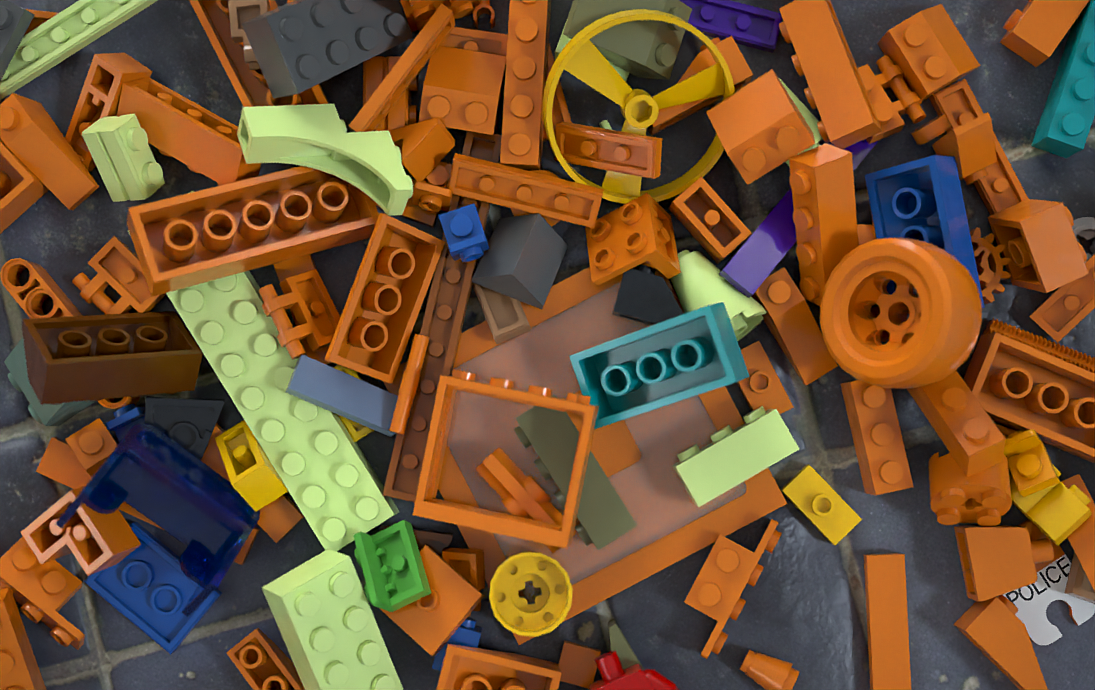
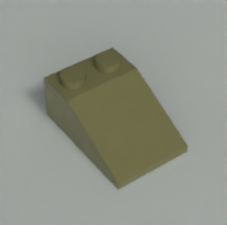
M573 0L563 34L572 39L582 29L600 18L633 9L661 11L688 22L692 8L680 0ZM636 20L603 30L592 37L590 41L606 60L637 78L669 80L686 29L664 21Z

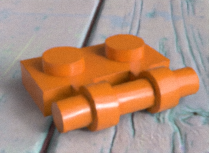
M889 55L881 57L876 62L881 74L875 76L868 64L858 68L882 128L881 132L866 138L868 144L900 132L905 125L901 118L902 115L908 114L913 124L922 121L927 116L920 106L922 100L916 91L911 92L903 79L904 72L898 64L894 65ZM891 87L898 100L891 102L884 89Z
M115 236L88 262L98 274L91 280L81 272L72 280V283L81 291L80 296L88 304L93 302L105 315L127 314L132 308L138 313L150 312L166 295L164 293L151 297L138 256ZM109 284L122 296L116 303L104 293L105 288Z
M317 269L285 278L279 284L284 295L278 296L272 284H268L258 290L264 302L261 306L266 316H271L279 332L277 339L282 348H287L292 360L299 358L302 354H306L300 340L305 338L312 352L330 346L340 320V315ZM285 309H292L299 326H292Z

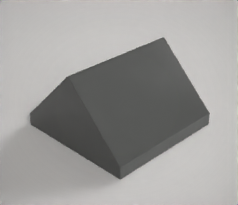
M539 213L500 218L488 242L490 249L484 251L472 282L543 309L568 245Z

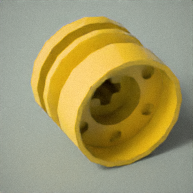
M523 551L509 556L497 567L490 581L489 600L494 616L506 629L520 636L537 637L553 631L565 620L572 605L573 588L568 573L557 560L540 552ZM532 581L534 587L540 588V594L534 595V602L531 603L527 602L525 596H519L518 594L519 590L525 588V582Z

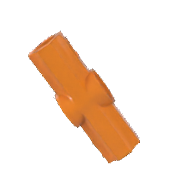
M501 447L493 451L475 468L489 486L502 498L501 502L512 515L561 526L563 514L550 502L552 500L550 496L529 474L526 476ZM544 544L553 554L561 548Z

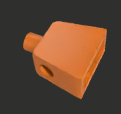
M954 526L967 597L978 602L1037 582L1035 564L1053 561L1054 559L1050 540L1043 538L1030 541L1029 532L1026 527Z

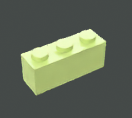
M761 406L743 416L746 423L732 430L731 426L728 425L710 435L713 442L699 449L697 444L677 454L679 462L672 466L696 506L704 505L799 450L777 409L765 411L764 407Z

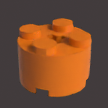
M937 452L930 458L928 462L930 506L937 515V521L940 524L977 523L983 527H993L1001 523V516L1006 514L1012 505L1009 468L1006 456H1003V462L969 477L965 475L950 452L939 457Z

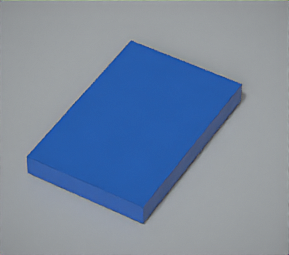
M133 522L130 527L141 545L118 564L89 575L84 582L169 654H172L218 600L222 592L138 522Z

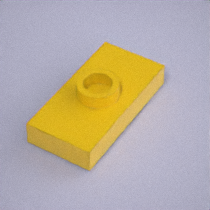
M806 464L780 490L834 546L862 520L809 464Z

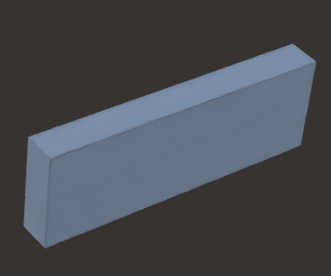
M303 354L298 358L286 393L392 437L396 434L389 431L398 399L397 395Z

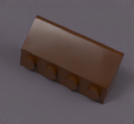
M175 311L22 319L28 380L41 405L195 391L203 352Z

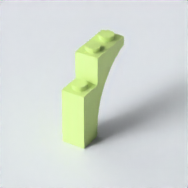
M335 104L242 108L237 136L246 164L286 163L321 170L343 179L363 191L388 216L403 215L407 201L413 194V183L411 177L406 175L401 163V151L398 146L394 145L389 130L347 132L345 121L339 118Z

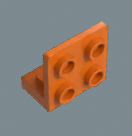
M648 193L597 219L594 228L585 227L591 279L596 285H601L645 261L652 269L656 268L667 279L681 273L671 216Z

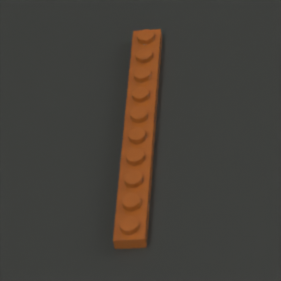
M467 131L462 155L500 164L502 135ZM453 194L448 212L475 203L483 230L485 231L491 203ZM444 233L442 240L445 241L434 272L420 335L427 336L430 339L404 435L398 433L396 435L383 496L415 502L440 375H452L472 288V278L478 259L469 262H462L461 259L454 261Z

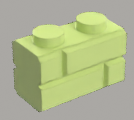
M136 114L103 117L82 132L84 141L113 202L127 201L129 199L130 201L144 200L165 184L162 168L153 156L148 144L147 133L141 128Z

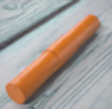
M415 334L389 429L391 432L402 435L405 433L430 339L427 336Z

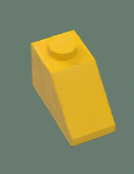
M245 420L215 438L231 485L255 512L288 492Z

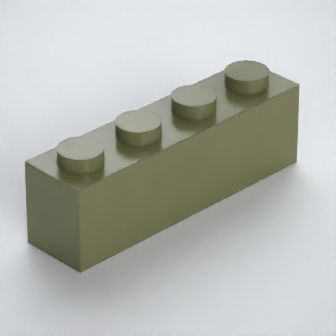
M534 406L515 418L519 426L514 428V431L525 449L530 445L534 447L540 457L534 463L545 481L550 478L554 479L560 489L554 495L564 510L579 431L567 412ZM590 450L577 518L581 523L575 526V529L586 546L594 543L599 551L638 525Z

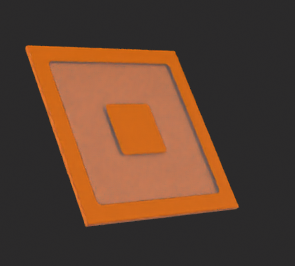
M646 261L641 263V265L649 266ZM590 267L553 285L543 309L520 302L531 331L496 344L486 320L461 333L453 369L476 373L475 381L489 384L491 377L514 381L513 389L528 391L529 384L552 389L551 396L555 394L558 398L566 399L567 392L582 395L569 357L570 355L650 327L651 325L612 315L623 273L601 285H596L592 282ZM656 269L655 275L664 278L674 298L676 299L681 310L683 311L677 294L674 291L669 279H667L660 271ZM407 362L399 365L393 384L384 382L388 392L399 395L398 392ZM723 386L594 429L590 450L638 525L599 551L594 543L586 546L578 532L573 536L572 544L567 549L560 548L553 554L542 543L465 526H457L469 549L483 550L484 578L489 588L490 581L497 567L511 555L523 551L540 552L557 560L568 573L573 588L572 605L564 620L566 621L716 542L719 534L725 537L786 505L787 502L769 468H766L698 507L693 503L672 465L679 462L677 454L695 444H697L699 449L713 442L710 435L728 425L734 430L745 424L729 392ZM457 390L438 489L445 501L512 515L501 502L502 498L489 486L475 469L493 451L501 447L526 476L529 474L552 499L550 502L559 512L564 514L562 506L554 495L560 491L553 478L545 481L534 463L535 460L540 458L532 445L525 449L514 431V428L519 426L515 418L533 408L534 405ZM567 412L580 433L583 415ZM578 518L576 519L575 526L581 523ZM532 581L525 582V588L519 590L518 594L519 596H525L527 602L531 603L534 602V595L540 594V588L534 587ZM512 632L518 645L534 638V636H520Z

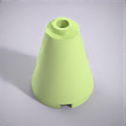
M684 250L678 253L681 273L671 277L670 280L684 314L711 304L724 302L737 341L745 337L764 319L762 315L766 314L763 306L754 298L746 297L719 274L721 270L699 251L690 253L689 250Z

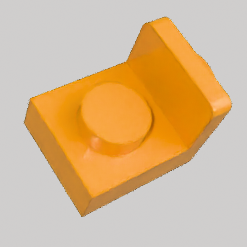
M1034 429L1014 432L1005 439L1004 456L1007 457L1008 467L1022 497L1060 483L1044 443Z

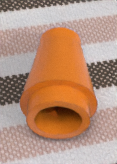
M750 649L739 669L765 690H792L800 671L792 668L793 663L754 652Z

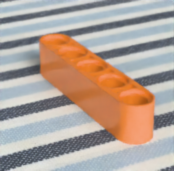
M14 258L2 266L0 280L3 286L30 319L83 316L41 265L21 258ZM28 268L30 273L29 280L25 285L21 286L19 283L20 273ZM51 297L53 308L50 313L45 315L42 311V305L46 298ZM140 396L123 397L119 402H116L114 398L102 399L98 402L109 409H120L130 404L136 405Z

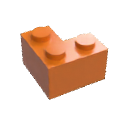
M100 481L70 490L20 532L40 564L73 553L87 576L118 564L141 545Z

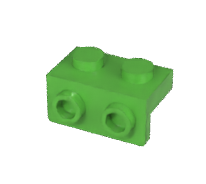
M402 520L372 536L362 531L354 534L357 547L354 550L355 558L362 568L365 577V595L373 606L394 612L431 594L410 522Z

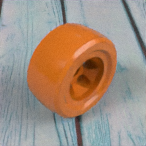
M910 238L875 239L859 245L849 252L833 269L824 287L820 303V326L824 342L832 358L845 372L856 379L889 389L918 388L941 381L954 373L969 357L977 342L982 323V303L978 287L969 270L956 257L933 244ZM891 280L896 283L897 287L893 294L887 292V284ZM914 287H915V289H916V291H917L919 297H916V296L914 295V293H913V288H914ZM874 304H878L880 307L879 316L873 318L870 313L871 307ZM886 330L890 334V340L882 345L880 336ZM910 334H913V336L908 341H906L908 336Z

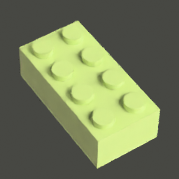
M327 549L261 587L305 690H403L350 556Z

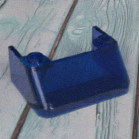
M142 423L130 429L55 524L63 528L82 503L102 514L113 513L124 501L187 546L180 556V567L189 579L198 584V587L181 612L188 617L219 586L260 518V510L255 512L231 483L154 426Z

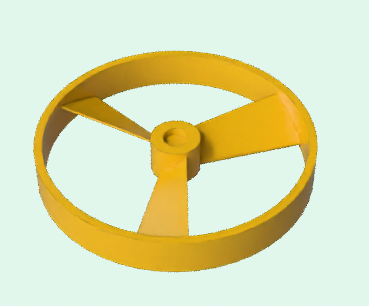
M633 9L613 13L594 21L577 33L566 44L555 60L548 75L543 96V121L547 139L567 174L576 183L604 189L603 199L627 204L645 193H648L656 202L669 199L684 192L701 176L703 178L723 153L724 147L716 133L706 153L689 171L661 187L640 191L642 180L640 176L607 170L601 186L587 180L568 164L556 143L552 123V106L556 86L563 70L574 75L620 106V112L625 118L622 132L645 136L646 128L656 121L659 109L723 95L724 100L734 94L733 78L723 55L707 36L683 19L669 13L648 9ZM629 21H664L680 26L697 36L707 47L716 64L651 96L642 89L632 90L590 39L603 30Z

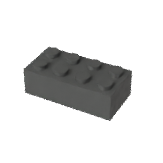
M294 0L241 23L273 98L299 94L413 38L399 0Z

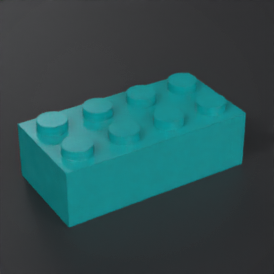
M724 302L696 309L569 356L582 395L591 397L589 404L599 406L594 429L750 377Z

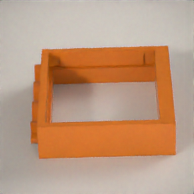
M453 369L452 376L440 375L413 515L567 549L573 540L599 406L589 404L590 396L567 392L566 399L551 396L552 389L530 384L528 391L513 389L514 381L491 377L490 384L475 381L476 373ZM457 390L583 415L561 526L436 499Z

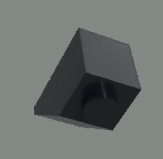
M640 264L623 273L612 315L652 326L684 313L664 278L655 275L656 269Z

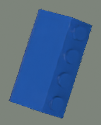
M933 155L866 174L865 180L876 238H910L933 244L950 253L969 270L978 287L982 308H985L955 157ZM891 280L887 284V292L893 294L897 287L896 283ZM914 287V288H913V293H914V295H915L916 297H919V295H918V293H917V291H916V289H915V287Z

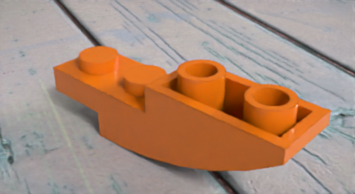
M256 628L226 652L253 690H305L294 663L259 628Z

